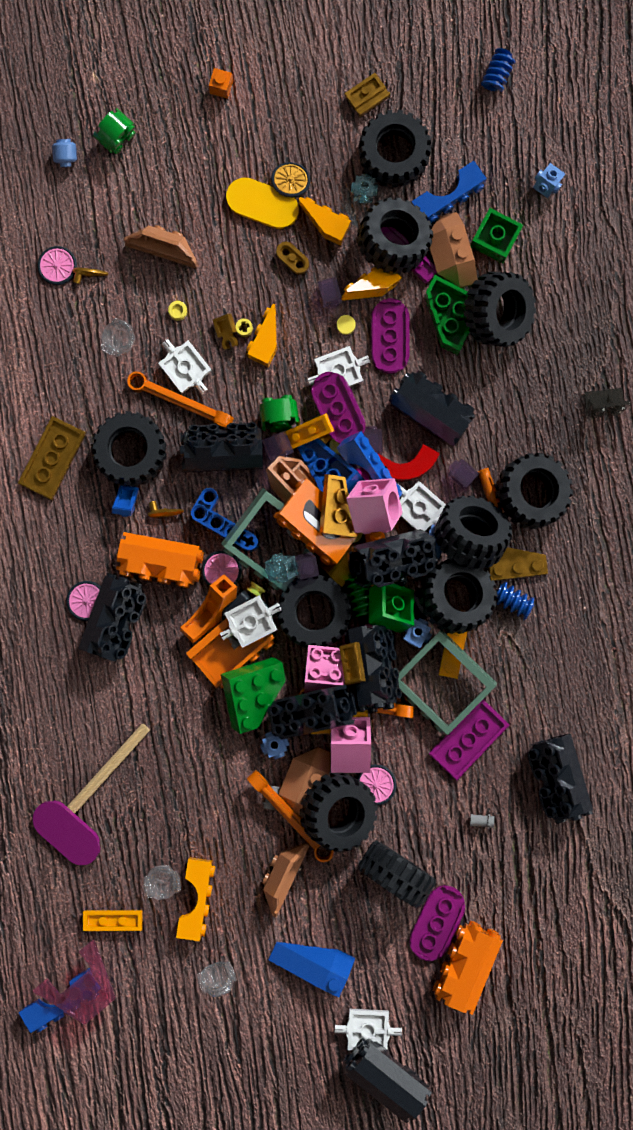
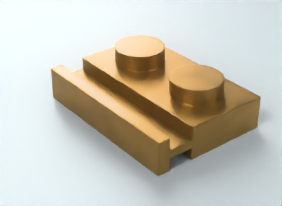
M373 73L344 93V96L358 113V116L361 117L388 99L391 94L387 91L377 74Z

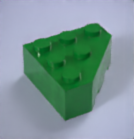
M434 275L426 291L425 300L441 348L458 356L470 333L468 331L470 328L465 323L466 317H464L463 311L466 307L464 301L468 297L466 295L468 291Z
M272 657L221 674L232 729L242 734L259 727L267 714L268 707L272 705L286 681L281 661Z

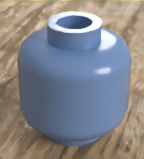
M71 139L56 140V143L52 145L53 161L59 163L60 167H71V163L77 160L76 144L71 142Z

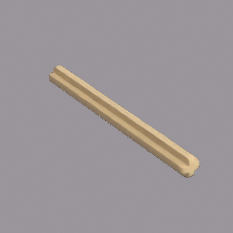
M141 724L67 806L73 813H76L147 735L150 729L145 724Z

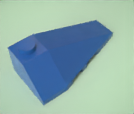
M318 438L297 447L319 490L322 492L324 476L326 474L345 477L348 494H350L358 481L365 480L358 471L347 464L345 460Z
M276 942L268 960L339 998L349 977L355 957L339 949Z

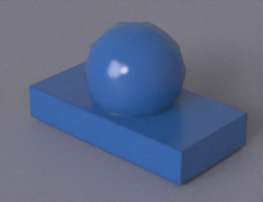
M120 485L112 507V513L123 517L131 516L135 510L139 488Z

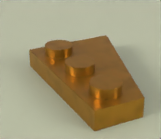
M330 474L324 476L319 533L356 538L346 499L349 494L345 477Z
M507 547L500 561L489 567L490 580L498 581L548 574L546 555Z

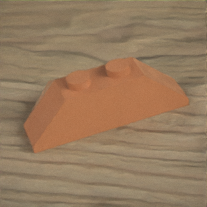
M457 212L438 217L431 229L433 231V238L429 248L436 272L460 288L470 286L478 278L475 259L464 223Z
M155 225L154 227L147 226L124 238V243L127 247L195 269L198 267L197 260L185 237L179 232H167L163 227Z
M278 456L266 468L271 488L285 503L297 489L295 486L300 480L307 478L318 488L309 468L300 459Z
M318 747L293 758L278 795L301 819L303 818L300 816V809L303 808V805H301L302 798L305 799L307 795L305 792L308 788L311 789L313 787V782L316 780L320 781L324 775H329L331 770V752Z
M308 843L280 852L279 856L275 855L270 864L273 869L270 874L266 873L262 884L265 885L263 890L272 916L275 918L310 846Z

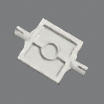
M169 339L166 340V343L164 341L162 345L169 353L158 364L178 390L183 394L189 388L196 386L201 394H204V391L207 392L208 389L201 381L212 370L189 340L176 348Z
M350 346L314 359L318 375L307 379L311 386L320 374L334 372L342 375L347 380L349 386L352 387L363 382L360 366L370 363L368 355L357 359L353 355Z
M420 481L407 491L399 485L402 491L400 503L403 513L401 517L415 530L421 529L425 531L432 524L436 525L446 504Z
M259 595L224 613L229 621L230 628L220 633L223 636L222 639L225 640L234 635L243 648L276 631L277 628L272 620V615L281 611L280 605L277 603L268 608Z
M349 1009L347 1025H335V1033H346L348 1050L354 1051L357 1042L361 1038L365 1040L370 1038L373 1042L377 1041L387 1049L390 1036H402V1028H390L388 1010Z

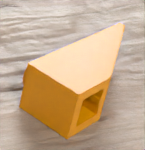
M300 197V207L325 239L341 246L351 227L349 217L342 213L338 215L325 205L321 207L308 197H305V199Z
M373 267L368 275L366 273L361 275L357 280L358 282L347 285L344 288L345 293L341 299L352 300L384 296L397 286L401 277L399 274H393L391 271L386 273L381 268L378 270Z
M272 304L271 308L267 307L263 315L265 320L262 325L259 324L255 331L257 336L254 342H249L246 349L248 358L268 368L277 352L275 304Z

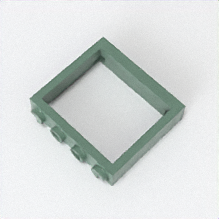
M262 488L221 544L225 547L223 551L229 556L233 557L236 555L240 558L238 562L248 569L251 566L255 569L253 573L263 580L266 577L270 580L269 585L278 591L281 588L285 591L313 555V552L306 548L282 581H280L233 546L234 542L265 501H268L278 510H281L284 506L281 501Z
M441 630L399 672L398 678L399 688L401 692L408 696L406 698L408 702L414 707L417 705L422 710L421 714L427 720L431 719L439 732H445L447 735L497 685L493 678ZM438 641L486 686L449 725L401 680Z

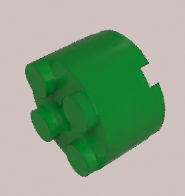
M116 108V113L113 111L109 112L99 123L98 127L100 130L98 133L94 131L93 137L110 153L118 154L123 148L122 143L126 139L130 141L136 132L134 131L135 124Z
M284 395L280 399H262V404L259 405V413L263 431H266V428H268L271 432H283L292 429L294 424L296 426L300 425L297 402L292 399V395Z

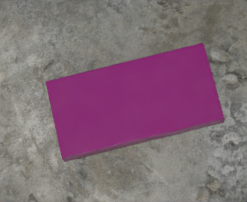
M482 700L428 754L457 781L508 728L509 724L485 700Z

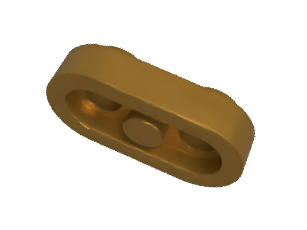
M282 242L278 245L276 250L277 257L293 273L302 275L308 271V258L292 243ZM287 250L290 253L289 255L285 256L283 255V251ZM302 263L303 267L297 268L296 265Z

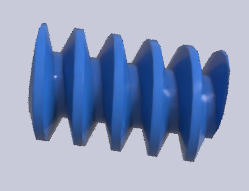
M497 48L481 85L487 90L502 92L504 90L502 85L507 83L504 78H509L510 74L508 72L512 71L511 65H514L516 61L512 58L510 51Z
M504 582L497 589V605L504 602V609L511 606L510 613L517 610V617L524 614L523 620L525 621L534 607V598L531 597L527 600L528 595L526 593L520 597L521 590L518 589L514 592L513 585L507 589V582Z

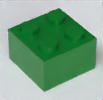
M489 208L472 240L471 248L504 264L522 230L523 224Z
M395 584L383 587L374 585L369 588V624L385 626L388 630L390 629L398 633L414 626V590Z

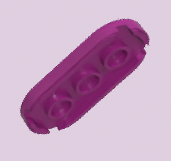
M393 298L384 299L379 302L373 309L371 318L372 361L379 371L386 374H395L403 370L408 363L410 355L409 311L401 301Z
M334 372L320 374L314 381L311 395L320 416L327 413L334 429L333 432L329 433L330 437L336 442L341 443L343 439L362 431L364 434L366 427L365 419L347 380L342 375Z
M55 800L45 801L35 809L33 825L36 831L70 862L76 865H87L98 857L101 849L99 836L66 805Z
M443 885L433 889L427 897L410 934V947L419 959L433 961L441 958L446 953L465 912V901L459 890L452 886Z

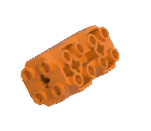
M123 532L122 536L125 539H121L117 554V562H120V566H116V570L119 571V575L133 578V575H138V578L145 581H152V578H157L159 583L170 585L171 582H175L178 587L189 588L190 585H194V582H199L200 571L198 565L203 562L204 552L200 546Z
M470 920L469 924L464 923L463 926H458L455 936H457L455 944L451 943L448 950L450 960L449 962L444 961L440 970L442 976L440 981L436 980L433 991L438 1001L443 998L445 1005L463 1013H466L468 1010L469 1014L473 1015L503 940L500 938L499 932L490 928L486 931L480 924Z

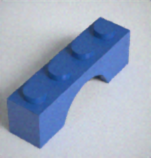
M472 161L458 170V186L452 193L446 196H436L426 191L411 201V204L420 207V211L422 213L425 212L427 215V221L430 220L433 223L438 219V215L443 212L444 214L448 213L454 208L453 205L459 202L461 204L465 202L471 193L480 192L485 187L487 178L476 162Z
M362 431L343 439L337 447V450L347 464H356L363 467L370 474L372 480L392 478L389 470L384 466L379 455L374 451L368 438L364 436ZM396 484L398 495L400 498V496L402 495V491L400 489V486Z
M90 968L79 973L69 981L70 993L64 1002L52 1005L37 999L18 1012L30 1033L35 1030L37 1033L48 1027L46 1023L51 1020L54 1022L60 1020L65 1016L63 1013L70 1009L73 1012L82 1006L80 1002L85 999L89 1002L98 996L97 992L101 987Z

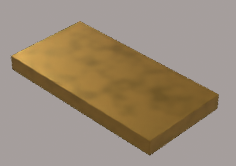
M52 416L18 484L53 501L87 433Z

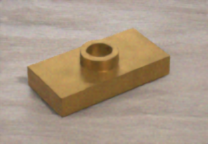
M359 642L339 646L345 685L366 681Z

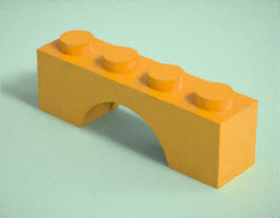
M192 857L188 859L185 879L190 881L196 888L198 901L196 907L191 912L179 917L176 938L200 941L201 936L205 937L206 925L203 924L204 916L208 917L209 905H206L207 897H211L212 885H209L210 877L214 878L215 866H212V860Z

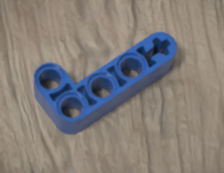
M206 488L201 492L194 504L191 516L195 522L225 539L228 531L235 526V523L213 511L218 504L219 496L214 489ZM208 493L215 495V499L212 502L205 501V496ZM199 509L205 511V516L201 519L195 517V513ZM220 519L222 521L221 526L213 528V520ZM244 529L234 544L247 552H253L258 548V539L254 534ZM242 533H245L243 537L247 540L253 538V546L249 545V547H246V542L241 539Z

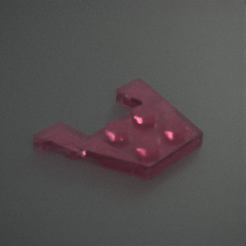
M94 939L79 951L91 969L64 992L60 993L48 978L33 990L36 995L45 998L49 1003L64 1010L63 1012L84 1025L116 999Z

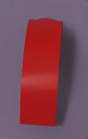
M423 444L418 455L412 461L403 464L392 462L382 455H378L396 482H408L425 475L433 467L440 453Z

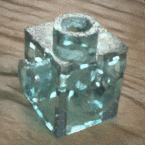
M366 174L356 176V182H352L351 193L354 194L355 202L362 204L372 203L373 196H377L378 185H375V178Z
M282 553L272 555V558L265 562L268 581L283 583L298 575L295 556H283Z

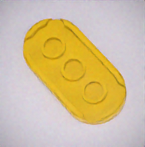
M239 178L229 185L226 192L227 203L235 214L269 227L284 229L294 224L298 218L299 206L295 198L284 197L277 193L272 186L254 179Z

